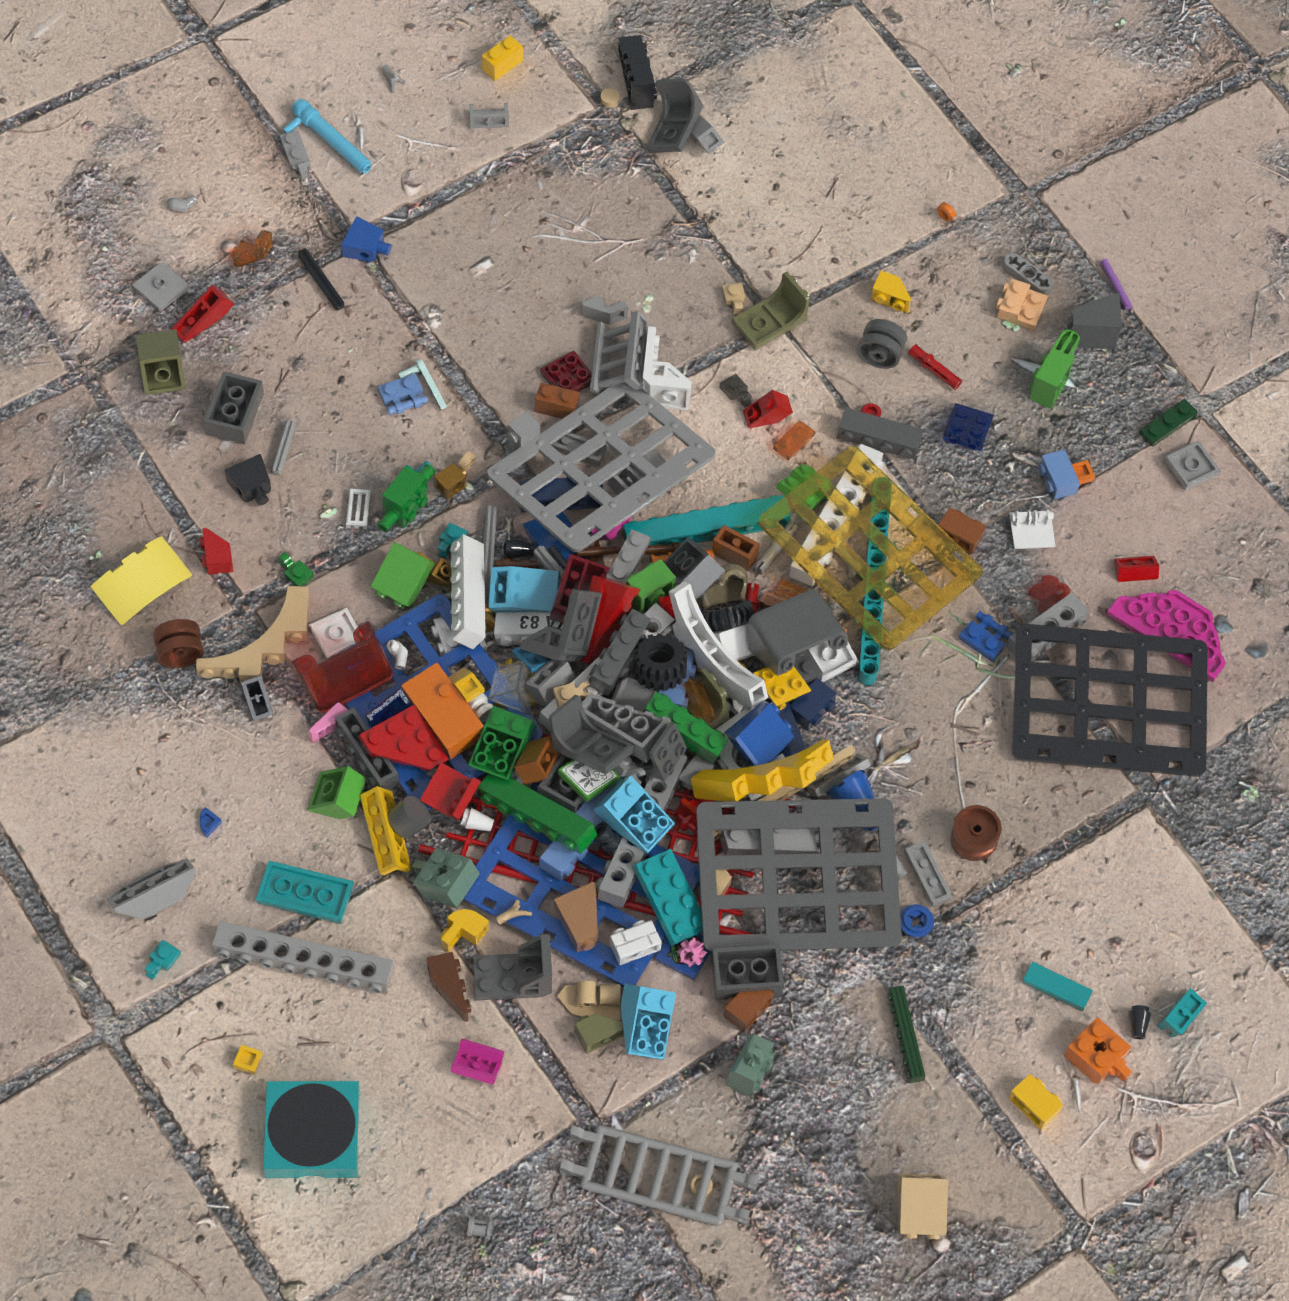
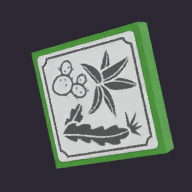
M572 760L558 770L559 776L585 802H588L620 781V776L613 769L608 774H604L575 760Z

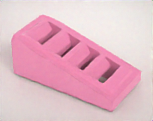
M339 702L336 703L309 729L310 741L313 743L333 732L336 728L335 717L348 711V709Z

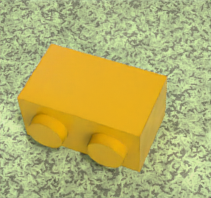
M509 35L482 55V70L496 81L523 61V46Z
M1031 1074L1011 1091L1009 1100L1040 1130L1048 1125L1060 1113L1063 1107L1060 1098L1056 1094L1050 1093L1045 1088L1044 1083L1039 1078H1034Z

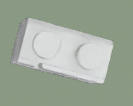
M644 920L638 921L633 924V927L626 930L619 928L610 935L609 941L619 965L660 951L662 945L661 939L651 920L647 922Z

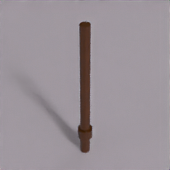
M671 542L670 545H648L644 554L673 553L681 545V542ZM622 546L586 547L580 552H575V555L619 554Z

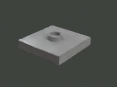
M163 262L132 284L133 289L159 312L190 289L189 284Z
M1199 440L1166 455L1163 459L1185 491L1220 475L1221 472Z

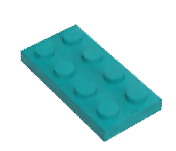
M671 849L632 866L671 946L702 933L701 908Z
M268 861L256 897V903L342 924L354 887V881Z

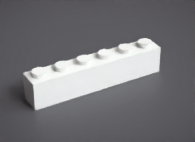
M463 534L452 543L450 548V581L452 583L451 630L452 640L474 649L485 638L484 544Z

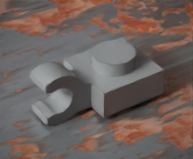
M629 756L613 769L620 777L632 776L639 784H641V781L637 778V775L640 777L646 774L644 769L637 768V765L631 761Z

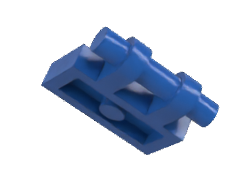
M979 611L975 618L981 621V623L978 625L971 621L960 633L959 639L993 662L1006 646L1001 639L1004 637L1009 640L1013 633L1004 624L1001 626L994 621L991 615H985ZM987 627H990L997 633L995 635H992L985 629Z

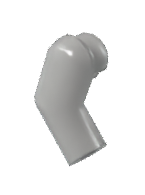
M194 195L189 196L185 200L169 198L167 206L174 211L186 212L197 204L198 200Z

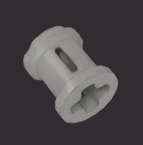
M470 1216L467 1237L475 1235L486 1237V1240H490L494 1220L486 1221Z

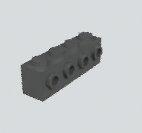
M633 608L629 615L624 614L619 623L621 626L619 632L616 630L613 632L609 640L611 642L610 647L603 649L599 657L601 662L599 665L594 664L589 673L592 677L589 685L591 688L606 696L609 695L633 655L636 644L640 643V640L646 633L651 618Z
M353 707L335 717L336 728L334 731L339 740L343 739L345 741L347 752L351 757L355 756L361 773L365 772L369 777L367 780L371 788L378 786L391 790L398 786V772L390 760L383 757L370 756L360 741L359 735L369 729Z

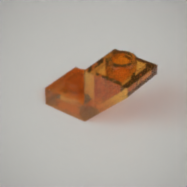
M264 230L262 235L257 237L255 244L241 240L238 246L233 248L231 254L234 266L241 267L265 259L273 244L272 232Z

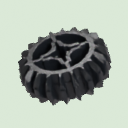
M746 599L726 601L700 610L712 632L725 631L746 625L754 614L751 601Z

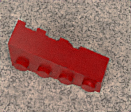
M593 575L589 591L600 592L602 597L587 656L579 661L592 664L605 647H610L611 642L609 640L613 632L619 630V623L624 614L629 612L632 606L631 602L635 595L637 596L640 592V588L608 577Z

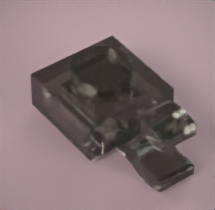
M736 373L720 382L719 388L731 401L737 398L744 408L751 404L749 399L752 396L748 392V386Z

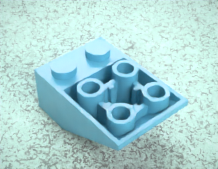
M513 566L492 567L489 608L494 613L551 612L559 587L560 572Z
M632 776L620 780L593 809L613 830L646 854L675 824Z
M624 984L621 1013L627 1054L664 1060L676 997L675 992Z

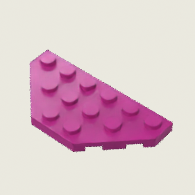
M1170 590L1167 593L1156 594V592L1139 594L1136 597L1119 596L1107 612V616L1135 634L1204 641L1208 647L1207 679L1211 682L1215 681L1225 667L1226 663L1220 650L1221 645L1217 630L1215 631L1212 612L1177 590ZM1167 653L1191 668V655Z

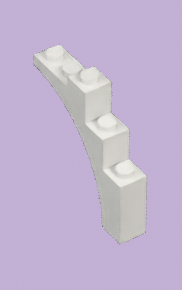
M684 581L670 590L669 595L676 618V623L672 625L675 637L679 639L678 642H683L684 646L694 651L697 667L700 669L704 667L708 673L711 671L717 680L718 686L722 685L727 692V697L751 708L766 700L768 694L764 680L743 667L718 641L698 607L690 583Z

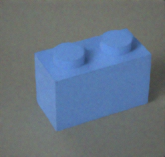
M1065 449L1042 455L1038 470L1040 475L1044 476L1046 489L1052 494L1053 498L1058 499L1077 494L1080 482Z

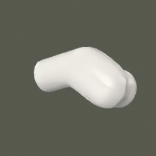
M390 640L387 643V649L396 657L395 668L405 670L408 650L399 641Z

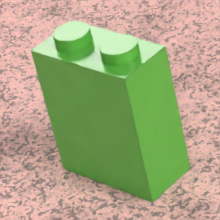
M393 542L370 587L376 589L375 594L384 599L389 596L394 599L393 604L403 609L405 606L412 608L435 563L401 544Z

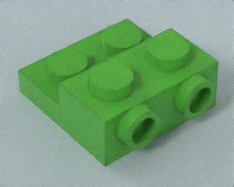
M802 464L793 469L790 476L779 481L776 488L808 512L828 501L835 487L830 480L819 476L812 467Z

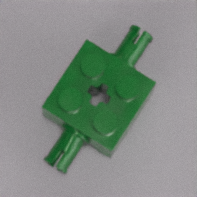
M425 464L419 473L405 466L382 494L383 518L377 523L380 530L387 533L394 523L405 528L408 523L413 522L416 512L420 508L425 507L428 501L427 482L435 474V469L431 465Z

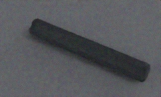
M306 248L299 250L298 257L334 309L337 311L345 307L343 299Z

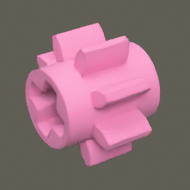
M695 938L690 940V942L685 939L681 943L682 947L677 951L680 954L681 962L688 964L689 967L694 963L700 965L703 962L702 957L707 954L704 951V943L696 941Z

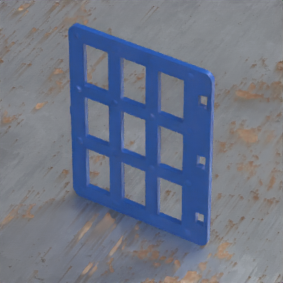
M442 594L432 597L326 661L323 665L324 674L349 710L353 707L355 708L368 729L389 719L382 708L404 695L401 687L402 684L435 663H438L449 677L452 674L448 668L468 656L491 686V689L484 693L488 698L489 704L500 700L509 712L531 719L536 725L537 723L500 673L496 662L493 659L491 660L480 643L474 649L461 644L441 657L436 653L417 625L439 613L451 630L452 604ZM404 633H407L428 663V665L408 677L402 670L395 668L396 661L385 646L390 640H394ZM373 652L395 683V685L375 697L352 666ZM342 680H345L349 686L344 691L338 684ZM538 725L531 741L541 739L543 736L542 730ZM461 754L451 760L448 757V761L453 768L470 779L473 777L480 779L488 774L469 767ZM390 760L398 772L399 784L406 794L421 799L431 781L427 773L419 767L406 766ZM413 780L418 788L411 791L406 782ZM425 804V806L427 807L428 810H430V809L432 808V807H430V806H428V805Z
M541 782L532 783L530 789L537 792ZM509 815L475 866L480 874L463 901L493 917H497L510 909L516 900H519L520 908L518 910L532 912V916H517L504 923L532 938L542 935L544 931H547L555 936L553 941L550 940V948L620 984L622 987H624V984L636 985L656 952L623 965L618 964L612 949L599 941L588 951L581 950L576 952L561 921L540 910L539 907L550 890L564 895L578 888L563 879L559 881L535 864L507 850L518 831L548 847L553 842L545 834L533 831L529 825L524 822L521 824L513 816ZM656 844L647 853L646 857L651 858L667 851V849ZM588 851L581 861L577 860L578 863L605 876L606 872H604L607 861ZM673 853L693 892L700 882L699 866ZM623 860L622 863H629V861ZM498 862L538 882L526 902L486 881ZM636 877L631 891L648 899ZM619 878L613 879L614 881H621ZM485 898L496 904L494 909L482 904ZM596 898L597 927L603 918L625 930L633 927V924L639 921L611 906L612 904ZM657 918L654 926L662 943L666 934ZM604 963L615 968L613 974L601 968Z

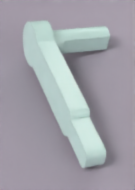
M421 358L416 360V365L398 373L401 379L421 372L441 410L447 407Z

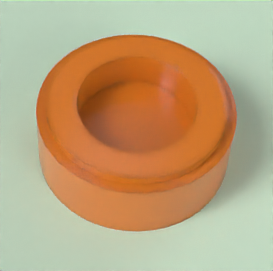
M942 202L937 207V213L943 220L950 222L955 218L956 212L948 203Z

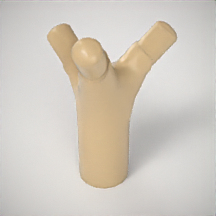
M516 900L510 909L495 918L499 925L517 916H532V912L518 910L520 908V901Z

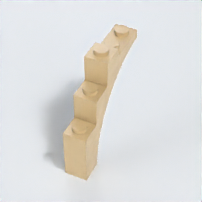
M288 586L285 602L279 616L259 639L231 654L197 659V675L203 678L224 677L226 679H233L239 677V681L259 674L262 676L263 663L271 665L285 663L286 641L293 643L307 641L310 606L309 587Z

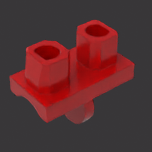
M695 798L690 800L681 799L679 807L674 814L682 822L679 826L681 831L689 828L697 834L696 808L700 803Z

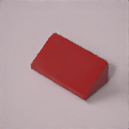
M1155 556L1114 559L1119 582L1155 580L1159 578L1160 566Z

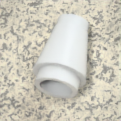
M466 808L460 825L465 826V829L490 832L494 819L473 808Z

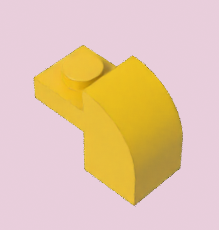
M462 909L453 912L447 917V928L444 929L440 936L441 948L449 952L461 936L476 946L489 930V920L473 910Z

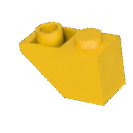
M881 270L872 288L871 300L878 304L892 307L897 311L908 313L911 298L900 277Z

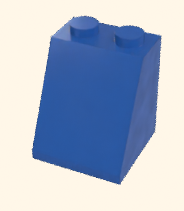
M762 701L724 732L749 767L771 762L794 738V735L791 733L793 728L787 720L780 718L778 714L781 712L773 702L770 704L769 702Z

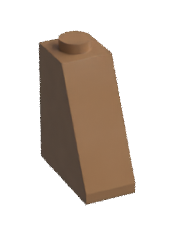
M591 882L554 899L553 908L576 952L581 950L588 951L597 944L596 885L594 882Z

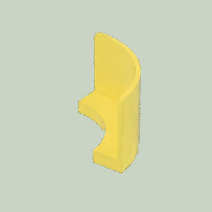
M161 536L147 543L139 553L133 552L121 561L123 565L121 564L113 571H107L90 587L119 624L123 625L156 598L190 578L192 574Z

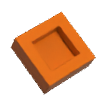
M1088 460L1072 464L1080 482L1079 485L1094 481L1095 475Z

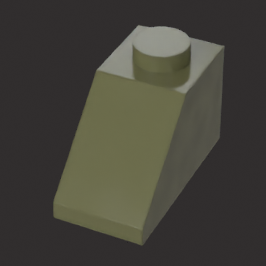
M598 1014L585 1015L575 1023L574 1032L587 1054L624 1037L623 1022Z

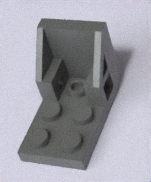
M572 589L568 599L567 613L563 619V628L547 626L523 639L520 649L550 659L578 662L587 656L602 593Z
M550 934L539 935L518 946L517 954L473 956L476 1001L536 998L552 993Z

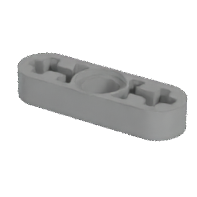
M1016 253L1006 255L1003 263L1005 271L1019 281L1030 284L1031 290L1045 295L1050 294L1053 286V281L1050 277ZM1029 271L1033 274V277L1027 278L1023 275V272Z

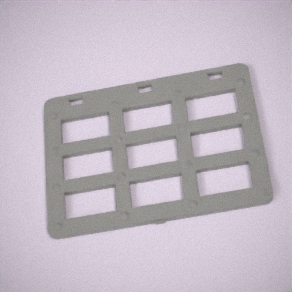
M625 382L609 387L559 422L554 423L540 435L490 467L487 475L489 480L569 550L580 552L715 458V449L643 389L634 390ZM624 395L638 405L637 408L609 427L605 426L594 416ZM648 415L663 426L634 447L629 446L619 437L620 434ZM581 424H584L596 434V436L566 456H563L551 445ZM673 435L687 446V448L658 468L642 457ZM606 444L620 455L590 477L575 466ZM538 453H541L553 464L522 486L508 475V473ZM692 461L696 463L689 469L686 467ZM629 465H632L644 475L642 479L614 498L600 487L601 484ZM563 473L577 484V486L546 507L532 496L536 491ZM587 494L601 505L600 508L570 528L556 517V515ZM645 494L647 498L639 502L637 499ZM596 528L598 532L590 537L588 533Z

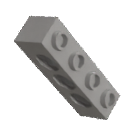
M1070 593L1028 624L1079 628L1087 621L1086 617L1089 610L1073 593ZM1016 633L1009 637L1007 648L1014 655L1016 652ZM1032 642L1031 662L1040 655L1041 651L1052 648L1055 642Z

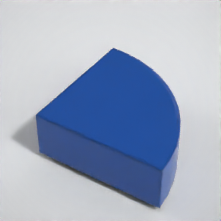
M205 807L200 815V828L204 836L208 838L222 821Z

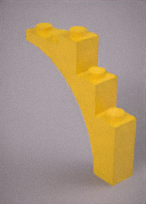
M822 739L799 753L766 764L725 770L703 769L690 778L694 796L698 799L731 802L739 801L749 793L771 795L782 786L804 788L816 779V772L834 760L830 741Z

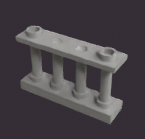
M639 311L631 312L629 324L614 329H609L602 322H598L590 390L596 396L608 387L625 382L634 390L642 389L649 320ZM629 333L627 341L611 345L612 337ZM627 349L625 358L609 362L610 354ZM625 366L624 375L607 379L608 371Z

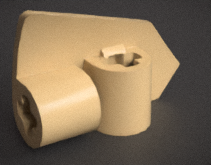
M579 981L576 985H566L557 995L558 999L572 1015L583 1017L585 1015L598 1014L620 1021V984H596L594 981Z

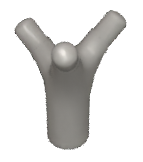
M388 65L382 67V71L390 81L391 92L394 93L395 82L404 84L405 80L399 78Z

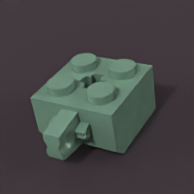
M437 847L427 862L416 859L412 865L415 873L418 874L413 883L419 892L428 899L456 909L480 874L470 858Z
M748 1034L747 1040L733 1068L729 1071L727 1086L749 1097H752L755 1091L759 1092L764 1082V1075L769 1073L774 1062V1043L756 1034Z

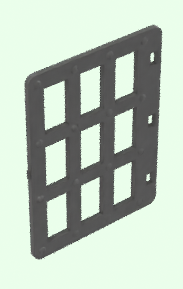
M882 798L702 802L697 806L696 825L703 946L708 952H712L713 948L779 944L780 950L808 952L811 949L896 947L901 943L902 933L893 805L890 800ZM855 805H868L867 812H856ZM788 806H801V813H789ZM734 807V815H722L721 808ZM819 828L820 854L775 855L773 829ZM833 828H878L879 852L834 853ZM759 830L761 855L715 856L714 831ZM880 866L882 891L837 892L835 867ZM821 867L823 893L777 894V868ZM762 869L763 894L717 895L716 870ZM883 905L884 931L839 932L838 906ZM823 907L825 932L780 934L778 908ZM764 908L765 934L719 935L718 909Z

